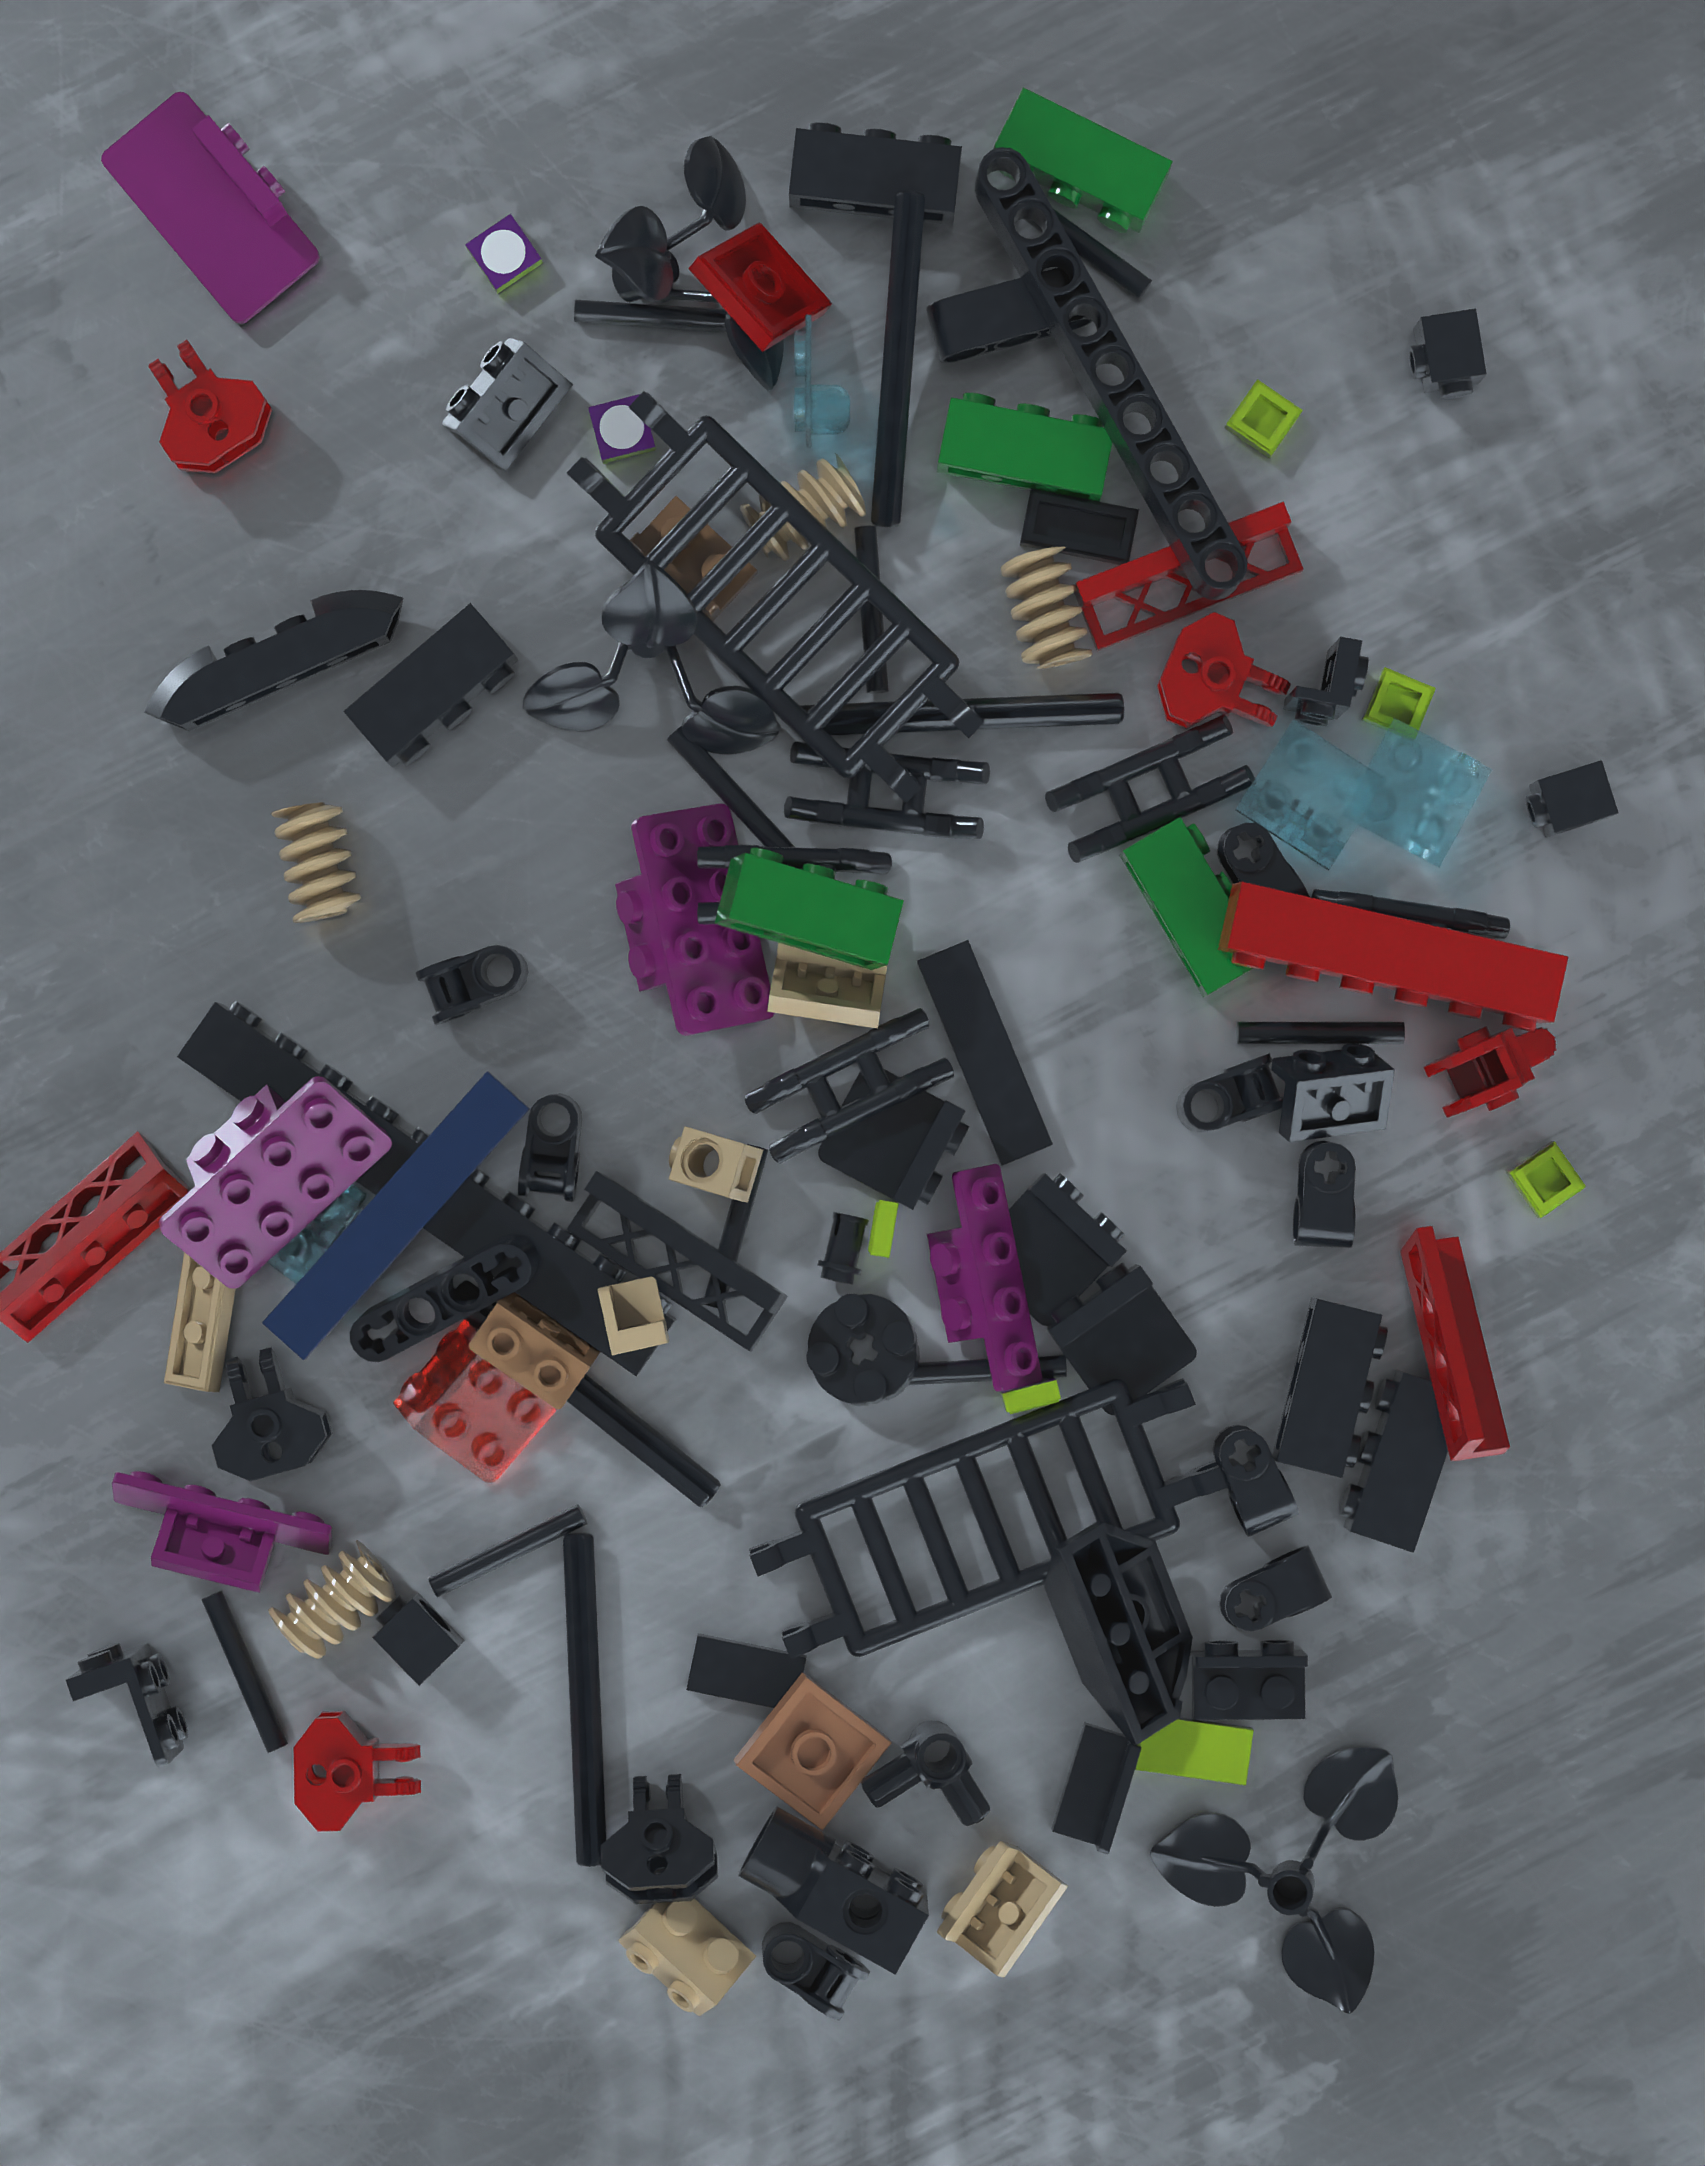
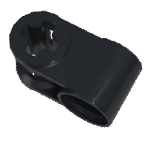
M1243 823L1228 829L1221 835L1217 844V856L1233 884L1246 882L1310 897L1303 882L1292 866L1285 860L1271 834L1263 826L1256 823ZM1238 835L1243 841L1251 838L1255 841L1257 847L1251 851L1253 862L1248 857L1241 859L1235 857L1233 851L1240 845L1237 839Z
M493 945L464 956L453 957L417 971L416 976L418 981L425 982L436 1011L432 1019L434 1025H439L473 1013L484 1005L517 993L527 981L528 967L523 956L516 950ZM505 955L513 964V976L504 986L496 987L487 977V967L492 959Z
M1269 1053L1225 1069L1222 1074L1185 1088L1178 1097L1176 1105L1177 1115L1181 1123L1192 1131L1206 1132L1241 1120L1245 1122L1281 1109L1283 1097L1279 1095L1269 1068L1272 1062L1271 1054ZM1199 1091L1209 1092L1217 1101V1115L1208 1123L1198 1120L1191 1110L1192 1098Z
M561 1093L550 1094L537 1100L531 1107L528 1116L526 1142L520 1162L518 1196L527 1197L529 1192L563 1195L565 1201L574 1202L580 1163V1153L578 1151L582 1112L577 1102L570 1096ZM557 1103L567 1109L570 1115V1124L563 1134L554 1135L544 1129L541 1123V1114L548 1104ZM537 1171L558 1173L561 1177L539 1175Z
M1325 1140L1316 1141L1306 1146L1300 1154L1297 1197L1293 1210V1241L1295 1246L1351 1248L1353 1245L1356 1218L1354 1202L1356 1166L1351 1152L1340 1144ZM1329 1151L1330 1159L1339 1161L1338 1171L1329 1172L1328 1179L1325 1181L1324 1174L1316 1172L1314 1165L1315 1161H1323L1326 1157V1152Z
M1242 1425L1228 1426L1220 1431L1213 1444L1214 1459L1221 1468L1228 1486L1230 1502L1247 1537L1299 1515L1293 1494L1283 1474L1278 1469L1264 1438L1247 1426ZM1238 1440L1243 1441L1248 1446H1253V1449L1246 1453L1248 1462L1244 1465L1235 1459H1229V1456L1236 1452L1234 1443Z
M1307 1545L1269 1561L1262 1568L1233 1580L1225 1586L1220 1594L1219 1606L1221 1614L1228 1623L1241 1630L1256 1631L1286 1617H1292L1328 1601L1332 1598V1595L1311 1549ZM1243 1591L1254 1597L1259 1596L1260 1602L1253 1606L1255 1616L1251 1619L1241 1612L1235 1613L1234 1607L1242 1603L1239 1594Z
M791 1922L772 1926L762 1941L763 1965L767 1974L775 1981L798 1994L821 2013L838 2021L845 2013L842 2006L859 1980H866L870 1974L869 1969L847 1952L827 1944L801 1926ZM784 1941L797 1943L803 1950L801 1957L792 1964L784 1965L778 1963L771 1954L779 1943Z

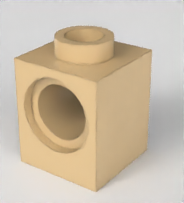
M684 1126L682 1136L675 1140L670 1151L669 1166L672 1169L668 1180L748 1203L763 1150ZM716 1150L719 1156V1164L716 1171L707 1177L703 1167L704 1160L711 1151Z

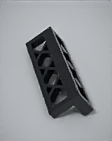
M596 1171L584 1189L590 1193L566 1230L638 1278L654 1277L657 1280L659 1292L746 1350L752 1352L788 1296L608 1176ZM601 1201L620 1213L623 1229L622 1235L601 1239L585 1228ZM630 1221L644 1230L632 1232ZM655 1236L664 1242L669 1265L646 1269L637 1262L633 1240ZM625 1242L628 1256L611 1244ZM675 1250L688 1258L689 1261L677 1263ZM700 1266L709 1272L712 1277L715 1295L694 1300L685 1295L682 1289L679 1270ZM671 1272L673 1286L657 1275ZM721 1281L736 1291L723 1293ZM745 1296L764 1309L747 1335L729 1324L725 1300ZM717 1302L719 1317L702 1305Z

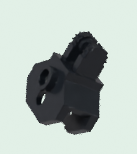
M272 1347L259 1350V1366L269 1393L267 1395L252 1398L245 1366L238 1357L227 1359L225 1365L235 1404L230 1405L232 1418L212 1444V1450L218 1468L248 1481L258 1480L312 1463L333 1434L326 1411L295 1399L292 1389L285 1388L277 1357ZM271 1442H276L280 1445L282 1449L280 1459L274 1458L270 1454L269 1446Z
M681 1774L668 1775V1781L666 1782L668 1809L649 1810L651 1793L647 1776L634 1777L633 1811H628V1823L601 1845V1869L606 1873V1883L634 1904L692 1901L718 1878V1856L714 1841L687 1820L683 1808Z

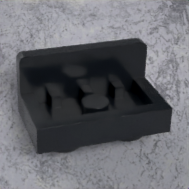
M1340 636L1327 651L1320 690L1296 686L1285 698L1283 709L1296 712L1295 721L1316 726H1327L1328 720H1337L1350 708L1352 697L1356 696L1357 690L1362 691L1368 670L1369 657L1360 656L1362 640Z

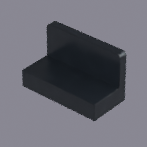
M1084 1722L1052 1824V1832L1094 1844L1098 1852L1109 1854L1142 1747L1140 1743L1138 1745L1132 1744L1124 1734Z

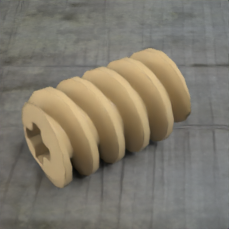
M836 454L838 468H835L823 458L817 461L816 466L819 479H815L806 470L799 471L797 474L798 491L788 482H780L825 527V520L831 518L841 528L846 527L847 521L844 509L850 507L861 517L866 515L862 495L838 454ZM759 495L760 513L747 503L740 505V511L749 528L771 507L761 495ZM787 522L762 548V551L767 558L768 553L773 551L782 560L787 561L790 559L787 546L788 541L792 540L803 550L808 549L809 545L808 541Z
M1064 546L1027 552L1012 558L1000 567L1002 576L1018 579L1006 588V595L1010 599L1024 600L1011 610V616L1014 620L1029 622L1016 631L1018 641L1034 643V645L1021 653L1022 662L1040 665L1037 669L1061 666L1093 655L1092 649L1075 648L1074 646L1075 641L1087 634V629L1069 625V620L1080 614L1082 608L1081 606L1064 604L1063 599L1077 591V587L1074 584L1059 583L1058 578L1072 569L1071 563L1054 562L1053 556L1065 549L1066 547Z
M320 802L292 806L271 813L275 818L288 819L287 822L275 829V837L293 841V843L279 852L280 859L283 861L297 863V865L284 873V880L289 883L302 884L300 888L289 894V902L307 907L294 915L292 918L293 923L318 921L345 914L348 906L361 899L360 893L346 892L342 888L344 884L356 878V872L338 869L340 862L352 856L351 850L334 848L333 845L334 841L347 834L346 828L329 826V820L343 812L341 806L327 805Z
M356 1540L361 1554L358 1559L344 1551L338 1554L343 1567L342 1572L338 1573L326 1565L321 1567L326 1582L323 1587L309 1579L303 1582L308 1599L303 1601L292 1593L286 1595L291 1610L288 1615L274 1607L268 1609L275 1625L300 1653H307L316 1659L322 1658L326 1655L323 1639L334 1645L343 1641L344 1635L340 1624L354 1631L361 1627L358 1611L369 1617L378 1613L375 1596L387 1603L396 1599V1592L388 1573L372 1552L360 1541Z

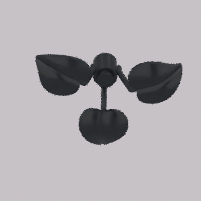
M712 135L695 140L688 148L684 160V176L688 190L696 204L703 208L701 216L696 221L667 239L665 228L659 217L648 207L637 206L624 212L610 227L602 240L595 257L612 267L614 287L619 296L626 302H633L644 298L650 302L660 301L662 303L673 299L718 303L708 291L673 289V283L677 282L679 278V265L675 256L669 251L709 225L713 218L725 231L734 229L743 218L746 194L741 173L730 153ZM727 313L725 316V328L735 353L754 378L767 391L772 390L777 383L781 369L784 339L762 352Z
M650 559L642 565L627 583L616 590L603 606L601 613L602 625L605 631L618 641V648L609 671L604 676H601L599 670L587 662L564 664L540 677L528 689L523 698V709L532 717L559 728L576 731L598 728L609 722L619 709V695L609 686L617 681L627 651L632 649L633 653L639 657L654 658L665 650L669 656L686 704L694 711L682 722L683 734L691 743L702 747L710 753L722 755L738 754L763 746L775 738L781 730V725L778 723L774 711L768 706L761 694L747 687H720L706 694L702 702L695 697L676 645L686 642L695 633L698 623L697 612L691 599L677 581Z
M1370 1746L1351 1747L1335 1752L1321 1760L1309 1774L1304 1788L1303 1799L1305 1805L1312 1813L1325 1818V1820L1319 1827L1301 1862L1295 1860L1284 1861L1278 1864L1271 1874H1266L1256 1864L1246 1862L1250 1854L1251 1842L1245 1829L1235 1819L1227 1815L1210 1812L1198 1814L1185 1820L1165 1838L1156 1843L1150 1852L1154 1865L1164 1879L1180 1893L1197 1903L1220 1907L1238 1902L1243 1897L1246 1889L1245 1873H1249L1258 1880V1884L1261 1887L1268 1888V1900L1276 1911L1284 1915L1299 1914L1301 1917H1309L1311 1921L1295 1924L1288 1931L1284 1939L1281 1954L1285 1971L1290 1979L1303 1991L1334 2005L1348 2014L1357 2008L1371 1980L1375 1954L1373 1937L1365 1921L1351 1909L1345 1907L1335 1908L1321 1918L1318 1910L1309 1906L1312 1902L1315 1879L1310 1869L1313 1867L1314 1861L1333 1825L1345 1838L1354 1841H1364L1382 1834L1395 1817L1398 1807V1787L1394 1772L1393 1756L1385 1749Z

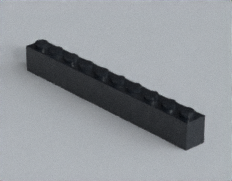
M235 1000L230 1008H228L224 1004L215 1002L177 1057L239 1101L249 1096H255L263 1087L268 1085L286 1103L312 1078L320 1076L327 1079L383 1128L391 1139L392 1145L390 1150L356 1180L357 1183L376 1195L430 1135L419 1127L415 1129L412 1135L394 1123L399 1113L371 1095L366 1103L348 1091L354 1082L330 1065L325 1064L321 1071L303 1060L308 1050L284 1033L280 1032L274 1040L257 1028L262 1018ZM477 1168L423 1229L464 1257L506 1235H521L529 1239L538 1251L539 1267L529 1282L521 1289L515 1291V1293L637 1376L659 1345L612 1355L598 1294V1288L623 1283L622 1280L627 1272L601 1254H599L595 1261H592L576 1250L581 1243L579 1238L555 1222L549 1230L530 1218L536 1210L533 1206L509 1190L503 1198L485 1186L490 1177ZM505 1256L490 1271L495 1278L500 1272L509 1267L518 1269L522 1262L517 1256L514 1258ZM660 1295L667 1331H669L677 1319L667 1313L673 1304Z

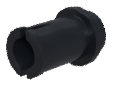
M833 1212V1223L824 1261L818 1260L817 1264L822 1267L820 1278L853 1285L855 1274L861 1275L862 1271L857 1268L865 1228L869 1220Z

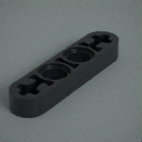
M510 1234L503 1236L370 1307L351 1327L350 1343L353 1350L361 1358L370 1362L387 1360L521 1289L535 1275L539 1267V1254L536 1247L529 1239L521 1235ZM505 1256L508 1258L517 1256L521 1260L522 1265L518 1269L509 1267L493 1278L490 1270L495 1268ZM467 1274L473 1277L480 1288L479 1297L476 1299L461 1297L453 1286L454 1276ZM422 1298L428 1301L435 1312L434 1321L422 1323L416 1320L409 1311L410 1299ZM395 1319L398 1327L393 1329L384 1340L381 1338L372 1340L369 1337L368 1331L371 1328L379 1330Z

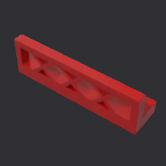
M1284 501L1228 523L1241 547H1246L1244 552L1247 559L1254 543L1276 535L1287 564L1270 571H1265L1247 563V572L1255 575V577L1242 581L1236 590L1226 598L1212 600L1201 597L1186 603L1191 590L1197 591L1193 588L1189 579L1176 574L1184 570L1170 546L1076 582L1077 591L1074 594L1079 606L1082 608V615L1096 650L1100 651L1302 572L1304 568L1288 530L1292 521ZM1216 558V559H1218V560H1220V561H1223V562L1227 563L1226 561H1224V560H1222V559H1220V558ZM1164 578L1185 587L1178 606L1168 611H1162L1144 603L1151 584ZM1143 587L1138 600L1125 594ZM1114 598L1134 607L1126 627L1104 635L1093 608L1094 605ZM1140 610L1153 615L1150 618L1134 623Z
M138 1131L0 1252V1279L10 1270L17 1269L13 1282L0 1292V1322L27 1343L158 1229L160 1218L190 1191L187 1184L162 1162L148 1140ZM141 1155L146 1164L129 1179L122 1180L125 1168ZM94 1196H100L98 1206L87 1216H81L83 1206ZM59 1232L56 1243L47 1252L39 1254L42 1242L52 1233Z
M1433 1226L1416 1228L1400 1253L1450 1461L1505 1454L1510 1448L1459 1237L1436 1239Z

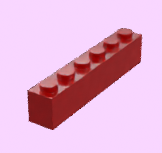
M1246 882L1232 884L1218 950L1233 953L1231 963L1264 970L1266 961L1286 965L1285 975L1292 978L1318 982L1320 973L1341 978L1339 988L1373 995L1374 986L1396 990L1394 1000L1398 1002L1427 1007L1428 999L1431 998L1448 1002V1013L1481 1019L1482 1011H1488L1503 1015L1501 1025L1535 1032L1536 1023H1554L1569 958L1560 954Z

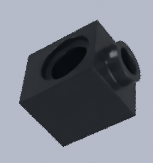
M1602 760L1537 780L1529 785L1532 795L1526 796V807L1530 820L1535 828H1543L1545 838L1608 819L1619 813Z
M419 1593L408 1603L399 1595L376 1618L383 1627L372 1637L419 1686L465 1641Z

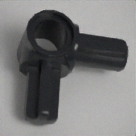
M927 1721L919 1724L912 1731L909 1740L900 1745L904 1751L903 1754L866 1776L861 1781L862 1789L876 1808L882 1807L922 1781L926 1788L941 1789L960 1822L965 1826L981 1822L990 1813L989 1803L968 1771L972 1765L971 1758L952 1729L940 1721ZM938 1740L950 1743L947 1756L941 1761L927 1762L924 1760L926 1748L931 1743Z

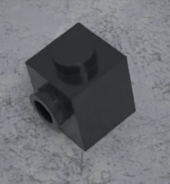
M1476 308L1421 317L1413 328L1416 345L1409 347V361L1413 378H1422L1424 393L1439 391L1440 398L1442 399L1456 398L1473 393V386L1478 385L1487 374Z

